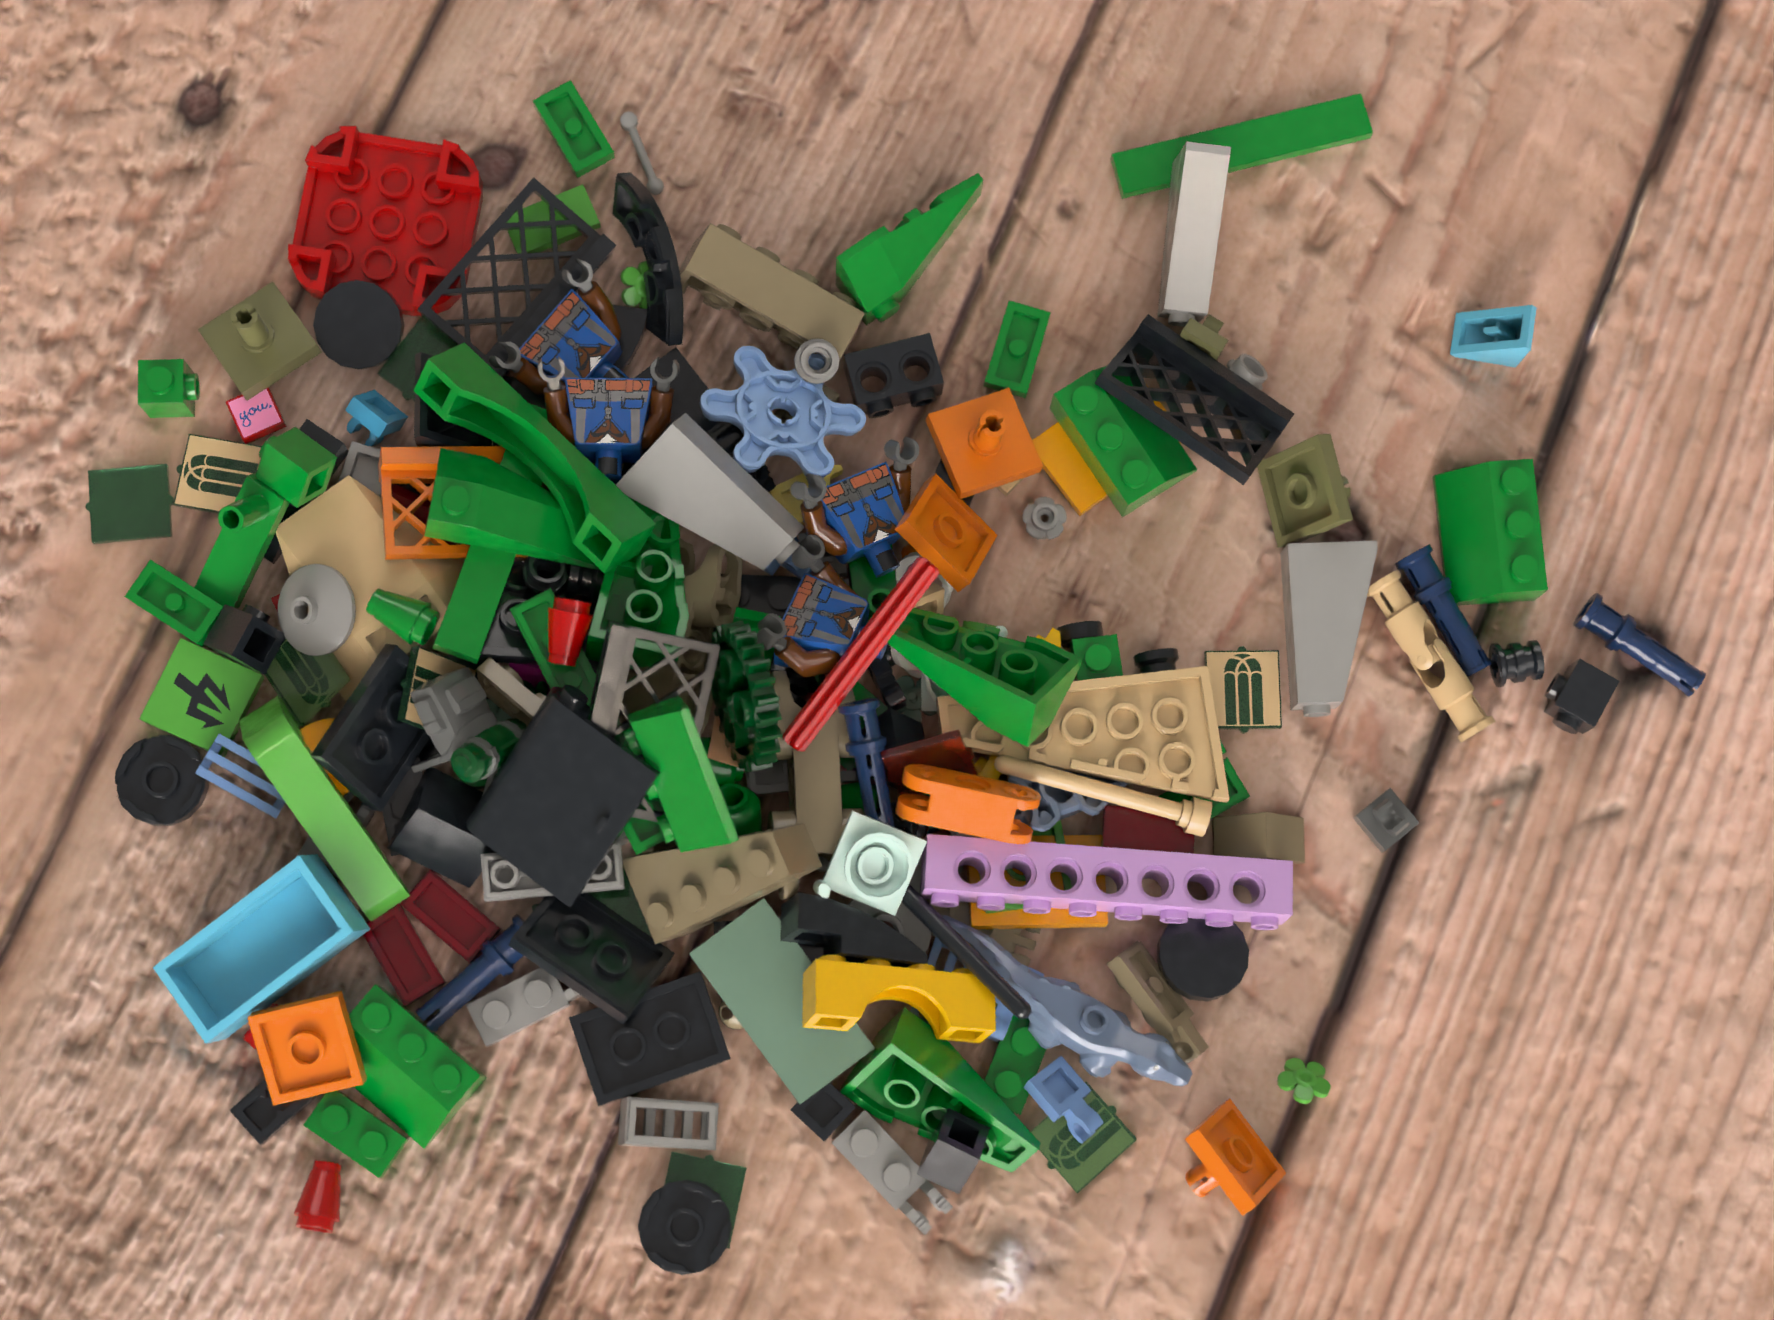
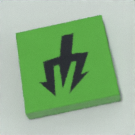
M180 638L139 719L209 751L218 734L232 741L234 740L240 728L239 720L246 716L265 677ZM221 747L218 754L225 758L228 749Z

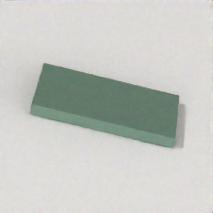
M764 898L689 953L799 1104H802L875 1049L857 1023L848 1031L802 1027L803 973L812 962L798 943L781 941V920Z

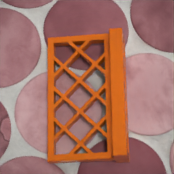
M501 446L381 447L378 475L381 484L385 560L466 558L470 545H449L444 540L424 536L415 546H395L394 532L407 521L422 535L425 534L426 525L414 516L413 513L427 499L431 502L441 448L487 457L498 464L501 463L506 449ZM391 484H410L421 495L406 509L392 497ZM393 510L399 514V516L394 521ZM516 554V557H529V556H524V555Z

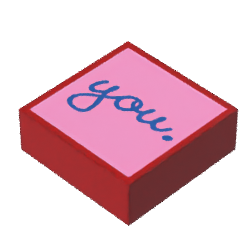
M269 387L248 401L242 394L225 401L245 444H249L287 427Z

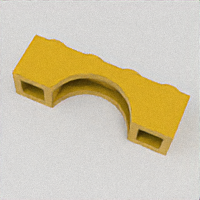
M824 955L815 959L803 973L802 1027L848 1031L862 1017L868 1004L887 999L901 1001L917 1009L929 1022L937 1040L981 1044L996 1031L995 995L968 968H959L952 972L935 971V967L930 964H913L905 968L891 966L889 961L882 959L854 963L846 962V958L840 955Z

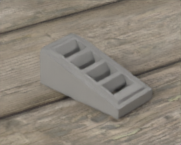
M638 1097L622 1098L618 1145L716 1150L719 1103ZM637 1109H644L642 1135H635ZM656 1110H663L662 1137L654 1136ZM675 1111H682L681 1138H673ZM694 1112H702L700 1139H692Z

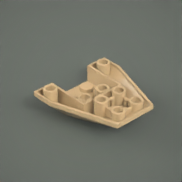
M350 475L284 520L276 530L289 575L306 565H327L340 572L352 589L356 605L354 626L346 642L339 649L331 653L349 678L338 690L345 701L354 692L385 644L397 645L406 654L420 646L416 642L408 644L375 619L374 616L366 612L368 602L378 588L431 603V609L439 612V620L431 637L439 632L465 558L385 560L381 497ZM393 510L394 521L399 516V514ZM407 521L394 532L395 546H415L424 537ZM317 659L318 665L321 667V669L324 671V673H326L324 667L322 666V664L320 663V661Z

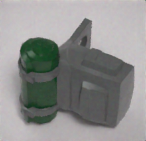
M469 667L451 671L426 681L410 693L418 716L423 723V728L438 752L418 762L411 768L416 773L451 761L454 772L463 781L475 783L480 779H486L503 765L527 725L517 718L498 721L487 703V695Z

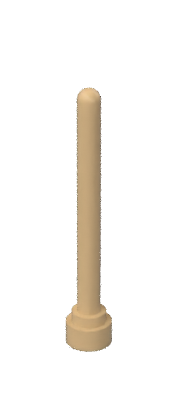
M1007 755L998 756L994 763L996 770L1003 774L1176 820V825L1183 827V832L1203 837L1209 825L1212 812L1211 801L1192 797L1191 800L1182 799L1180 803Z

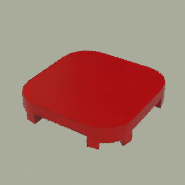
M339 126L340 131L326 136L315 147L311 145L305 158L308 168L293 243L288 244V261L301 287L316 299L321 300L326 292L340 283L360 280L375 283L390 292L401 307L403 315L422 317L417 311L419 306L475 244L483 202V182L473 159L460 148L459 144L443 139V144L440 145L359 132L357 126ZM471 264L465 270L466 284L468 282ZM460 277L449 289L461 288ZM461 295L442 296L431 309L437 314L449 310L461 298Z

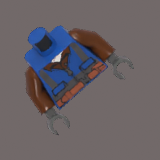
M576 259L577 263L582 267V275L579 279L573 280L568 270H562L563 280L580 288L578 294L571 289L520 348L512 342H498L508 352V359L505 363L496 356H489V363L497 369H510V375L538 396H544L543 389L547 387V382L540 377L537 369L541 358L543 372L549 376L556 375L559 372L558 356L562 358L565 364V374L560 379L562 385H565V378H630L613 365L622 354L619 342L622 331L614 307L596 281H592L593 269L591 265L580 259Z
M558 356L560 370L553 376L543 372L541 358L537 369L540 377L547 382V387L543 389L548 422L590 462L595 463V466L614 484L618 483L622 478V463H636L643 456V451L649 449L669 426L674 390L670 388V382L679 374V363L677 360H674L672 375L664 377L658 372L659 357H657L650 367V373L653 379L657 381L656 386L652 385V378H565V385H562L560 379L565 374V364L562 358Z
M904 437L903 439L904 449L901 454L899 453L900 444L898 441L891 439L885 444V455L889 459L894 460V464L891 466L884 462L826 486V482L821 476L808 473L806 475L808 488L805 483L797 481L790 488L793 497L803 500L800 509L806 535H816L824 543L825 551L835 556L842 564L850 563L865 556L876 578L884 576L900 566L890 545L902 537L895 528L911 502L912 468L907 464L913 463L917 459L919 445L914 439Z
M816 535L805 537L801 541V546L792 553L793 564L801 569L810 567L812 570L811 574L804 573L783 619L775 614L766 615L758 623L760 631L757 633L758 644L763 643L764 650L774 647V665L792 668L802 677L829 674L869 619L870 604L868 601L860 597L839 576L828 561L822 562L820 560L825 553V546ZM888 643L876 656L877 659L883 658Z

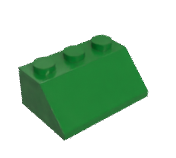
M1104 366L1088 372L1054 393L1049 409L1123 518L1196 472L1197 468L1178 440L1095 384L1100 373L1106 368ZM1113 375V377L1125 385L1133 386L1129 377Z
M1533 459L1488 461L1434 475L1433 485L1443 577H1449L1452 581L1450 592L1457 606L1535 601L1548 590Z
M678 695L626 715L631 728L623 730L630 751L635 755L641 754L647 764L660 772L647 795L649 800L658 797L664 814L656 817L665 842L669 843L675 840L680 852H686L738 841V835L691 712L681 697Z
M375 984L349 1013L367 1080L363 1085L355 1086L354 1088L421 1147L426 1149L487 1077L437 1033H434L385 988Z

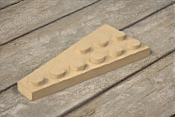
M1208 666L1073 681L1052 723L1028 747L988 728L950 695L939 696L936 699L943 746L997 757L1007 755L1051 768L1227 803L1230 800Z

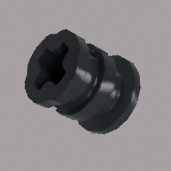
M1537 640L1527 641L1526 646H1522L1518 642L1509 643L1505 649H1502L1499 643H1492L1490 645L1489 660L1492 664L1489 666L1496 687H1504L1507 679H1511L1514 683L1524 682L1526 677L1529 676L1532 680L1542 679L1544 674V657Z

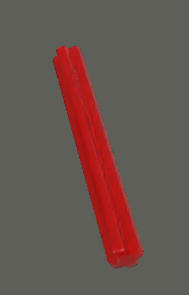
M921 556L915 559L785 730L782 738L787 744L799 752L807 749L939 575V570L933 563Z

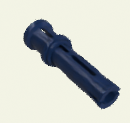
M1429 544L1396 562L1395 566L1398 570L1403 569L1416 592L1414 595L1415 601L1421 605L1425 604L1448 646L1458 660L1460 667L1466 676L1469 677L1491 665L1492 662L1480 646L1473 630L1457 606L1450 592L1452 581L1449 577H1443L1431 556L1433 548Z
M1595 593L1583 606L1573 626L1578 629L1586 628L1605 641V647L1610 651L1622 650L1690 697L1695 691L1693 688L1697 690L1702 684L1706 673L1700 671L1636 627L1637 622L1634 621V617L1629 614L1621 615L1602 602L1603 596Z
M879 698L862 699L840 704L838 706L839 713L844 714L849 742L845 744L846 752H849V756H854L864 814L895 827L882 751L886 749L887 740L886 737L881 736L876 710L880 706ZM859 716L864 718L866 734L861 732ZM870 754L871 765L867 764L866 755ZM870 776H874L880 812H876Z
M519 914L512 917L513 923L495 940H486L482 944L483 947L480 948L482 954L477 959L471 962L423 1006L415 1010L422 1021L435 1010H440L426 1024L434 1033L499 974L506 976L515 971L513 965L523 955L510 947L509 943L513 935L525 922Z

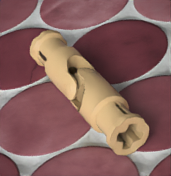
M1396 570L1369 586L1367 597L1373 596L1387 618L1385 621L1386 627L1401 649L1410 657L1413 668L1438 708L1446 710L1460 732L1458 739L1460 742H1463L1496 721L1493 716H1487L1473 695L1475 688L1446 644L1437 636V631L1421 604L1413 602L1399 580L1402 576L1399 570ZM1443 662L1445 670L1444 680L1432 674L1429 668L1434 664Z

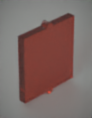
M959 729L881 751L882 760L888 770V781L894 782L900 795L925 794L912 790L902 783L904 767L909 764L931 765L979 776L972 760L974 759L973 749L966 747Z

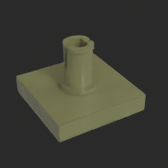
M274 282L269 283L198 329L247 401L322 353Z
M1317 434L1262 460L1257 466L1278 548L1285 547L1288 543H1300L1353 520L1348 502L1351 490L1350 487H1344L1349 482L1345 476L1341 475L1331 434Z

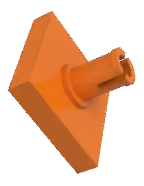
M1010 388L927 415L926 424L958 499L1040 473L1043 468V464Z
M936 473L923 483L895 528L909 543L902 548V558L911 552H918L938 568L939 574L957 592H960L971 583L998 536L962 499H958L957 494Z
M342 991L253 1011L247 1017L273 1105L363 1085L367 1080Z
M1230 1098L1211 1112L1185 1138L1186 1142L1202 1161L1198 1166L1186 1172L1185 1178L1189 1187L1207 1176L1193 1192L1199 1197H1204L1220 1185L1242 1216L1254 1209L1286 1174L1285 1170Z

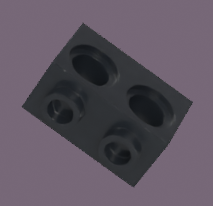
M930 333L844 354V371L853 403L861 408L865 414H868L869 418L886 416L894 411V407L911 403L912 407L925 406L937 400L936 396L942 395L944 380ZM910 366H920L926 370L928 376L921 381H912L905 376L904 371ZM873 376L880 378L885 383V387L878 392H869L862 387L861 383L864 379Z

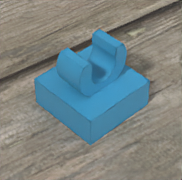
M376 390L353 396L345 409L353 417L347 424V431L350 434L357 432L364 425L370 431L369 438L364 445L371 447L381 443L386 435L400 431L408 418L407 415Z

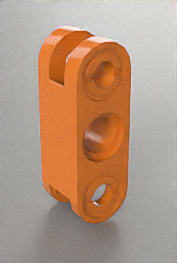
M909 764L904 767L902 783L912 790L930 794V797L919 794L900 795L897 799L895 812L901 818L922 825L1006 843L1026 844L1031 841L1033 835L1032 828L1020 820L1014 819L1016 809L1025 811L1039 807L1041 795L1037 791L1019 784L931 765Z

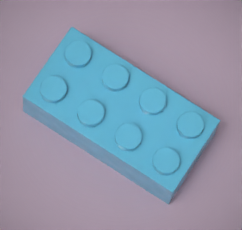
M299 855L156 964L153 969L205 1044L227 1039L248 1023L247 1017L251 1012L269 1007L369 931L370 927L319 855Z

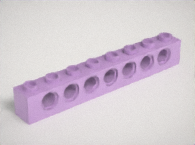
M927 834L925 838L927 843L922 852L920 895L924 899H931V905L937 907H956L959 905V902L977 903V908L998 911L1005 909V903L1023 904V911L1031 914H1046L1051 912V908L1069 909V915L1093 917L1096 916L1097 911L1112 912L1116 919L1127 921L1140 920L1142 915L1160 916L1161 922L1169 924L1186 923L1188 918L1205 919V924L1212 927H1229L1233 925V921L1250 922L1251 928L1256 930L1278 929L1279 925H1282L1293 915V861L1043 842L1012 844L988 838ZM963 865L973 866L978 870L981 880L974 884L964 882L958 874V868ZM1010 868L1021 871L1026 878V885L1022 887L1010 885L1004 877V871ZM1053 872L1066 874L1071 880L1072 888L1069 890L1057 889L1051 883L1050 874ZM1106 875L1111 877L1116 883V893L1108 894L1102 892L1096 884V876ZM1150 878L1157 881L1161 886L1162 895L1160 897H1152L1146 894L1142 888V879ZM1187 883H1200L1207 892V899L1197 900L1193 898L1188 892ZM1242 885L1246 887L1251 893L1252 902L1245 904L1238 901L1233 894V886Z

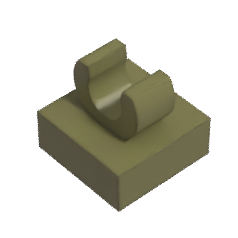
M1210 314L1203 324L1190 318L1180 334V337L1189 341L1215 360H1218L1229 341L1218 334L1224 323Z

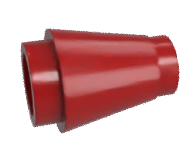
M554 597L553 608L548 607V662L576 666L577 657H579L594 616L589 614L591 603Z
M314 1161L313 1168L310 1171L293 1213L297 1215L296 1227L315 1232L333 1233L335 1222H340L341 1165L327 1161Z

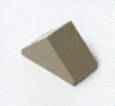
M1261 812L1214 817L1212 819L1213 855L1293 861V864L1305 863L1304 818Z

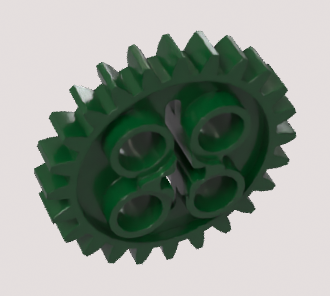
M737 621L716 626V632L711 634L713 643L720 645L710 690L716 705L714 715L719 716L720 719L719 732L725 734L726 747L731 748V757L733 761L737 760L739 769H744L745 773L772 768L773 763L778 761L776 753L781 751L777 738L782 737V732L778 726V720H782L779 708L780 699L773 688L776 679L774 676H770L769 673L770 659H764V644H758L757 632L751 631L749 623L744 624L743 621Z

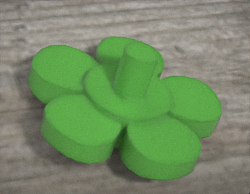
M646 261L639 263L637 269L632 266L626 267L621 273L620 278L623 284L631 286L624 289L621 294V298L627 306L632 307L639 303L641 309H647L643 278L644 272L648 271Z
M1291 1058L1285 1062V1071L1278 1075L1277 1084L1284 1091L1294 1089L1293 1098L1295 1101L1308 1104L1312 1101L1313 1095L1319 1098L1328 1096L1331 1085L1323 1078L1326 1071L1321 1064L1312 1061L1305 1068L1304 1062L1298 1058Z

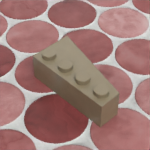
M710 223L694 242L679 269L682 293H685L689 286L701 292L704 297V304L718 311L721 308L728 310L734 308L740 311L739 316L743 319V323L766 332H770L774 328L780 331L777 338L795 349H798L804 342L811 339L826 340L835 347L840 360L865 314L855 308L857 303L843 293L833 292L831 294L819 287L818 280L811 274L799 269L792 271L779 263L780 258L770 250L763 247L754 249L740 241L742 237L734 229L722 224L716 227Z
M805 824L739 835V840L731 844L680 852L678 847L623 858L624 870L655 944L689 935L822 867Z

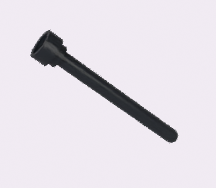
M909 884L901 902L1018 1019L1028 1018L1032 1011L1030 1004Z

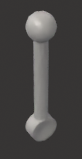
M625 112L620 118L621 126L624 130L629 131L648 179V191L653 195H658L663 191L664 184L661 179L656 178L637 131V116L633 112Z

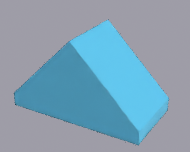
M1533 305L1456 313L1450 355L1457 358L1516 368L1531 350L1537 308Z

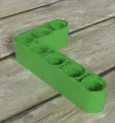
M279 695L239 720L243 741L250 753L368 919L372 922L408 898L410 893L399 875L324 768L310 756L312 751L305 743L298 722Z

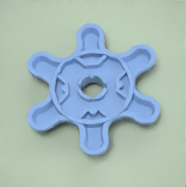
M743 346L737 349L733 362L737 373L744 381L743 385L732 391L718 388L709 389L702 394L700 399L702 413L707 419L731 423L743 433L742 440L734 448V460L748 473H752L760 469L765 464L767 458L774 455L786 456L797 462L805 476L809 473L824 478L830 474L834 467V459L824 446V437L831 434L853 436L861 431L866 422L863 410L850 403L841 404L829 400L822 389L824 383L813 384L803 380L795 368L787 371L776 369L768 362L765 354L756 347ZM812 353L808 363L812 369L820 370L823 367L824 360L820 354ZM784 409L793 418L786 420L785 424H782L781 419L776 417L772 410Z

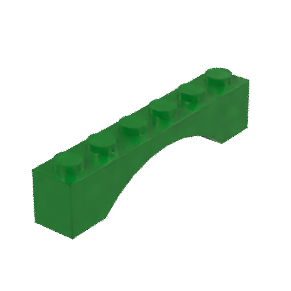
M462 343L428 359L413 391L444 421L465 427L494 441L532 469L549 488L560 505L569 525L572 543L604 574L640 553L656 523L466 343Z

